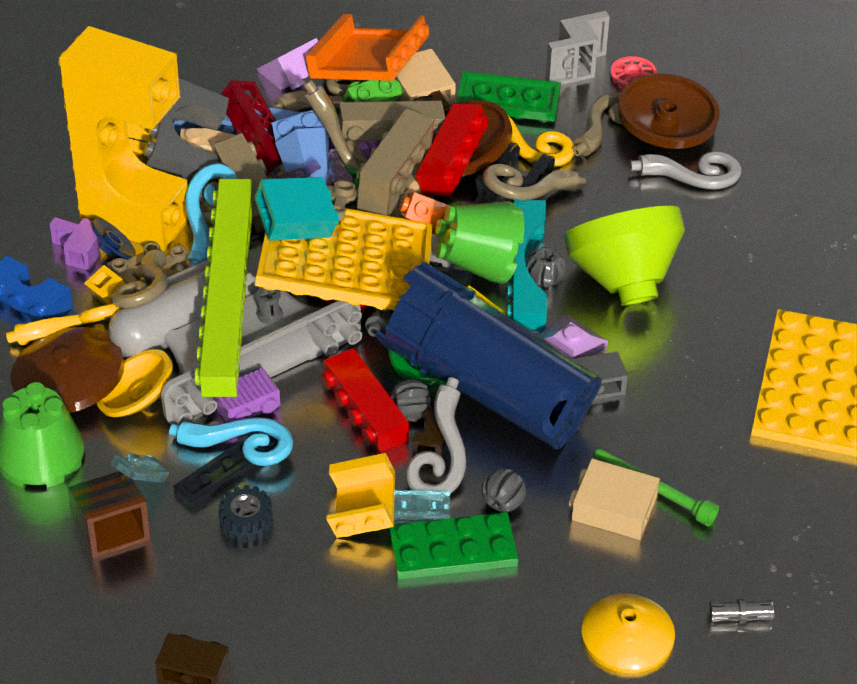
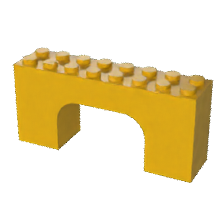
M88 26L59 57L80 220L83 218L92 222L95 219L105 220L121 231L128 240L142 245L157 243L160 246V250L165 252L189 221L185 200L187 180L150 168L142 163L131 150L127 122L153 130L178 101L180 90L177 54Z

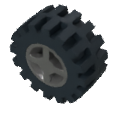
M244 485V489H240L239 486L234 487V492L228 490L225 493L226 497H221L219 504L220 527H222L224 534L228 533L229 538L234 539L237 537V541L243 542L244 538H247L248 542L253 541V537L260 539L263 537L262 533L267 534L269 532V527H272L273 507L270 496L267 497V492L264 490L259 492V487L254 486L253 489H249V485Z

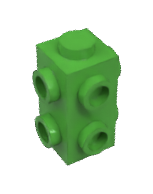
M396 79L393 81L368 80L363 83L358 81L346 88L347 90L342 101L395 102L402 95V89Z

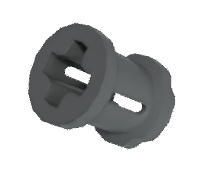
M263 287L258 289L255 293V298L260 306L258 311L259 320L265 324H273L280 321L283 317V310L279 306L278 301L281 298L280 290H266Z

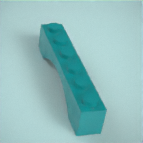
M514 200L516 207L523 210L525 228L523 243H519L517 255L513 260L517 261L518 265L513 276L508 281L512 282V285L507 287V301H512V304L507 305V317L532 333H542L546 329L547 294L537 286L526 267V260L532 249L544 239L546 200Z

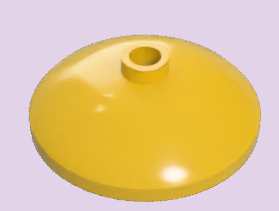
M151 349L126 359L124 373L120 382L110 394L97 402L99 409L110 417H124L150 406L158 399L163 386L171 378L173 365L170 357L162 350Z
M615 594L600 599L587 610L582 621L581 638L588 654L602 666L622 673H640L659 666L668 658L674 645L675 629L668 613L654 601L635 594Z

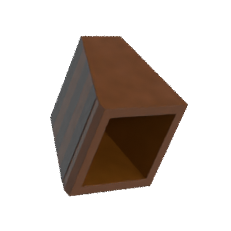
M125 469L68 487L70 507L92 558L151 540L146 500Z

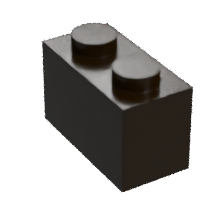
M168 633L155 662L157 682L166 684H223L230 667L229 646L215 641L207 642L194 639L188 635Z

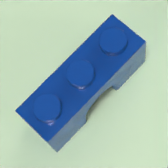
M9 256L0 261L1 301L11 305L15 310H20L30 315L36 321L63 317L73 308L69 287L50 277L37 286H31L28 266Z

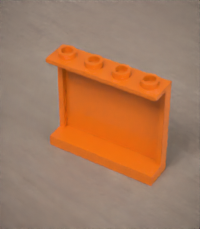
M343 14L306 55L310 78L393 81L426 39H428L429 27L425 23L424 15H421L410 29L354 28L352 14Z

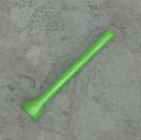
M596 449L594 451V458L599 461L647 474L603 449ZM662 481L659 483V494L692 511L696 521L708 527L713 523L719 511L717 504L709 500L697 501Z

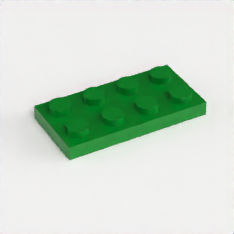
M463 71L456 103L469 100H484L501 106L509 117L555 122L561 82Z
M508 512L394 524V527L389 528L398 580L518 566V555Z

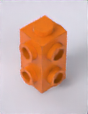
M412 192L408 194V197L404 196L400 203L399 211L402 212L400 218L433 224L432 234L436 235L438 219H444L448 205Z

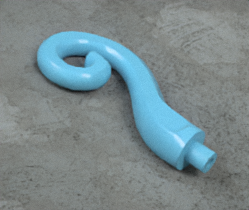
M214 163L203 167L193 176L187 187L185 198L186 211L194 235L192 247L187 258L191 262L190 267L207 260L208 246H213L209 241V228L200 209L199 200L203 187L213 178L238 179L236 173L225 164ZM208 184L205 187L204 198L207 203L214 206L213 191L216 189L214 185Z
M244 418L212 426L183 421L180 425L172 424L169 429V434L176 436L178 443L191 447H208L240 435L256 433L245 439L242 451L245 459L252 464L269 466L281 462L291 453L293 448V438L287 427L278 421L268 418ZM268 435L277 439L278 444L274 449L268 452L255 450L258 446H267L270 439Z

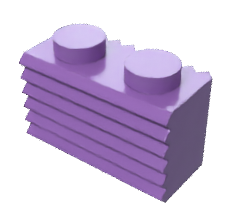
M260 368L259 371L255 370L254 373L250 372L249 375L245 374L244 377H239L237 397H213L218 403L217 412L222 416L225 423L244 418H253L262 413L269 414L280 406V390L264 368Z

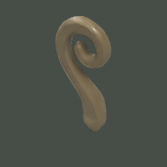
M326 79L328 91L339 95H328L334 108L339 109V104L343 102L342 98L347 90L346 88L349 86V84H338L337 82L346 80L353 83L358 81L363 83L368 80ZM303 91L290 92L277 97L274 101L275 104L270 106L271 108L290 111L313 109L305 98L308 92Z
M312 79L303 84L308 92L305 95L306 100L311 104L344 164L348 168L359 170L361 164H366L368 161L364 152L354 141H345L336 110L323 86L316 87Z
M621 92L602 95L593 102L588 112V130L575 140V147L572 148L574 155L588 156L599 147L603 138L601 115L608 107H610L608 111L609 117L614 122L622 124L618 115V103Z
M493 164L488 166L483 173V182L491 191L505 198L521 201L537 199L556 190L574 192L578 187L584 188L586 185V178L579 177L577 171L571 170L553 171L528 187H521L523 184L522 174L508 165ZM497 176L507 177L506 184L501 182Z
M153 249L142 258L141 272L146 279L152 281V284L148 286L145 282L133 281L117 288L111 295L112 303L116 307L132 308L153 300L167 288L168 278L162 270L166 265L165 253L162 250Z

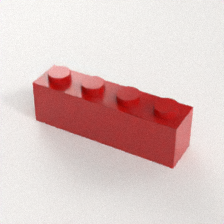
M481 104L452 105L415 175L423 195H452L456 185L460 182L465 168L469 164L474 150L478 147L480 138L488 127V118L484 114Z
M354 348L324 359V372L321 374L326 388L332 389L337 403L340 407H345L354 426L358 425L368 445H372L379 454L409 441L408 420Z

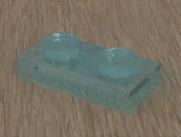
M129 453L128 455L115 454L110 463L127 477L134 480L164 483L169 474L168 471L160 466L161 461L150 455L140 457L134 453Z
M395 490L394 521L421 522L450 518V491Z

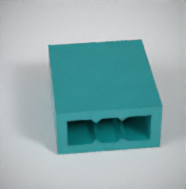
M323 177L263 179L260 181L254 198L269 241L330 238L335 227L339 223V214L333 207L331 191L327 188Z

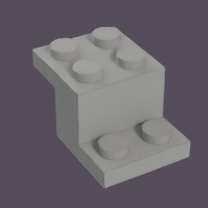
M606 11L560 20L559 41L548 43L546 81L561 82V85L595 78L596 58L605 56L607 51L610 16Z

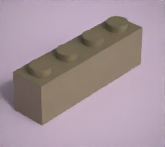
M442 101L342 102L339 104V124L345 141H381L383 134L390 131L394 119L397 116L400 117L407 108L435 119L432 140H434L445 120Z
M243 133L213 144L218 163L230 167L236 173L238 179H252L254 200L251 225L256 234L265 231L254 196L260 181L272 179V177L267 178L265 175L267 170L262 159H256L257 152L252 141L247 142Z

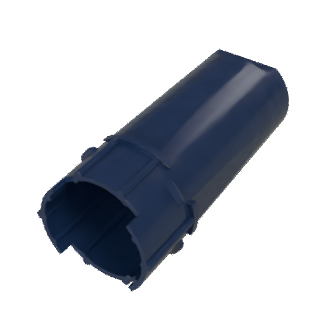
M423 261L421 265L416 266L403 277V280L411 284V286L401 296L385 328L386 334L384 335L379 331L376 332V338L383 346L410 362L411 366L418 367L420 372L425 375L432 374L445 383L449 377L457 379L459 381L458 391L554 449L563 447L575 435L601 387L602 380L599 376L475 296L476 291L461 285Z

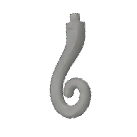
M707 152L699 158L698 169L702 174L691 171L661 155H639L638 160L629 162L630 171H639L641 176H668L703 189H723L732 186L738 181L742 171L740 163L733 156L723 152ZM710 164H722L727 168L728 172L723 175H719V167L712 166Z
M451 377L448 378L446 385L438 387L434 402L435 419L451 457L448 475L441 483L435 485L426 484L421 480L419 470L424 464L432 465L433 474L436 477H441L444 474L445 461L439 454L433 451L417 453L408 463L406 470L409 488L417 496L425 500H439L449 496L460 485L466 470L465 447L455 421V410L461 393L456 390L459 381Z

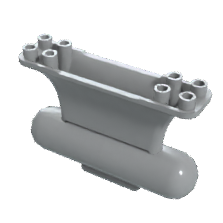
M263 244L249 249L239 377H244L245 374L249 375L250 372L254 373L255 370L259 371L260 368H264L271 378L322 354L331 356L337 352L339 346L347 342L354 345L361 340L363 334L360 331L362 317L360 305H351L345 301L338 300L325 307H314L295 299L288 291L280 290L281 298L278 301L279 306L283 310L282 319L273 324L261 322L258 318L260 306L256 301L255 293L262 287L255 286ZM208 259L167 277V288L159 296L140 306L120 308L112 315L109 323L108 336L113 343L121 348L125 358L151 349L163 351L169 348L172 351L178 364L179 376L168 381L161 390L163 414L170 424L180 425L183 421L191 422L193 416L202 412L205 415H209L218 406L213 397H202L201 385L195 384V368L201 367V364L197 362L198 346H203V343H200L199 328L200 326H205V322H202L201 308L202 305H207V302H204L203 289L204 285H209L205 278L206 265H211V263H208Z

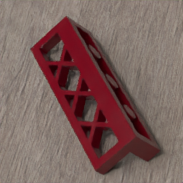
M231 80L220 94L229 98L226 113L237 133H243L247 142L252 141L257 152L255 157L257 160L262 159L267 170L265 175L269 176L277 165L283 164L275 148V136L273 137L265 130L266 128L274 135L272 122L276 120L255 81ZM244 90H249L252 97L246 94ZM255 109L261 112L263 117L256 113Z

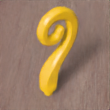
M509 117L512 125L511 141L519 145L521 148L519 155L523 159L533 164L534 161H538L545 153L548 156L555 157L554 167L565 165L571 161L574 156L572 150L574 144L567 135L557 131L541 133L535 140V146L538 150L536 151L526 143L515 122ZM547 143H557L562 147V150L556 154H550L551 146Z
M109 304L83 311L77 315L48 318L27 324L19 323L15 325L14 331L6 333V337L9 343L18 341L23 346L33 340L62 329L74 328L111 318L120 307Z

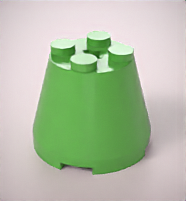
M511 202L448 205L444 219H438L436 224V235H440L436 248V258H441L490 282L507 283L518 265L517 261L513 260L517 255L519 243H523L525 226L522 208H517L516 204Z
M34 382L30 383L26 388L14 392L3 401L0 421L1 474L11 483L24 487L25 484H46L48 488L71 478L82 465L84 441L80 430L61 397L55 391L44 387L43 384Z

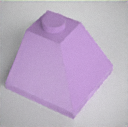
M317 38L257 68L258 72L280 90L289 86L291 90H294L305 84L303 79L309 76L306 55L318 43Z
M564 314L538 335L539 338L571 359L595 355L608 345V340L568 314Z

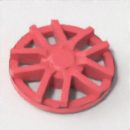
M636 56L620 58L611 66L613 83H618L622 89L638 77L657 74L653 63Z

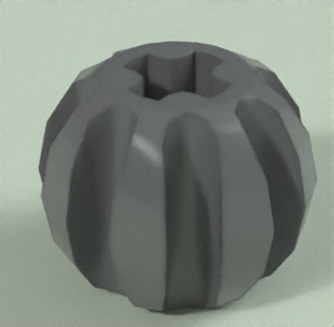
M547 247L535 249L529 254L526 261V267L537 286H543L544 288L556 285L561 281L566 270L564 258L556 249Z
M407 379L394 386L391 399L406 419L411 422L423 419L426 409L431 406V396L426 384L419 380Z
M507 468L493 470L486 476L482 484V497L490 507L500 512L515 510L521 505L526 496V487L523 479L517 473Z

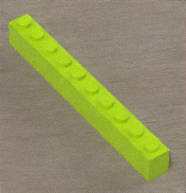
M219 179L218 190L213 191V205L217 207L211 210V223L215 227H210L209 241L213 246H208L207 249L208 263H211V265H206L205 278L209 285H204L203 298L207 305H202L201 319L202 322H205V326H200L199 340L200 343H203V346H198L197 362L201 364V367L195 368V384L201 385L202 397H237L254 200L252 179Z

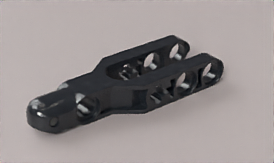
M510 141L505 152L490 165L504 164L513 167L519 157L521 148L517 143ZM544 153L538 161H534L530 172L526 177L523 176L521 187L531 186L551 173L555 165V157ZM486 168L483 169L475 180L476 194L474 197L475 201L472 204L486 203L493 193L483 182V173ZM497 176V178L502 181L505 176ZM504 197L499 199L498 202L514 203V200Z

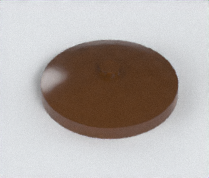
M664 73L648 74L632 80L623 88L618 103L619 118L631 134L646 143L671 149L694 147L708 140L717 128L720 114L715 98L706 88L688 78Z
M469 100L455 103L481 104L483 112L488 118V127L480 138L478 147L474 150L469 164L461 177L478 172L492 164L505 152L511 141L512 125L506 111L493 102ZM452 105L444 108L445 118Z
M88 327L67 328L39 338L30 344L14 362L10 379L14 392L26 388L30 383L38 382L43 384L44 387L55 391L61 397L69 413L90 407L110 394L123 376L125 361L121 348L111 341L108 333Z

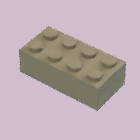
M406 108L400 117L397 116L394 119L390 131L383 134L380 145L372 149L369 160L366 164L362 163L358 170L357 178L360 179L356 190V198H358L357 210L390 216L415 180V175L432 145L434 118Z

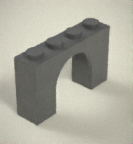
M179 78L180 98L155 128L149 130L148 136H151L152 139L148 141L144 155L147 156L145 165L185 179L187 184H189L193 176L200 169L216 163L217 155L192 146L181 139L174 129L173 121H189L208 129L217 130L226 116L229 98Z

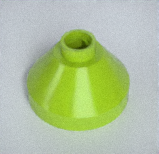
M654 206L624 211L583 223L568 230L564 234V241L568 258L608 292L618 293L621 305L626 306L647 302L658 297L656 284L663 281L683 237L685 228L679 207Z

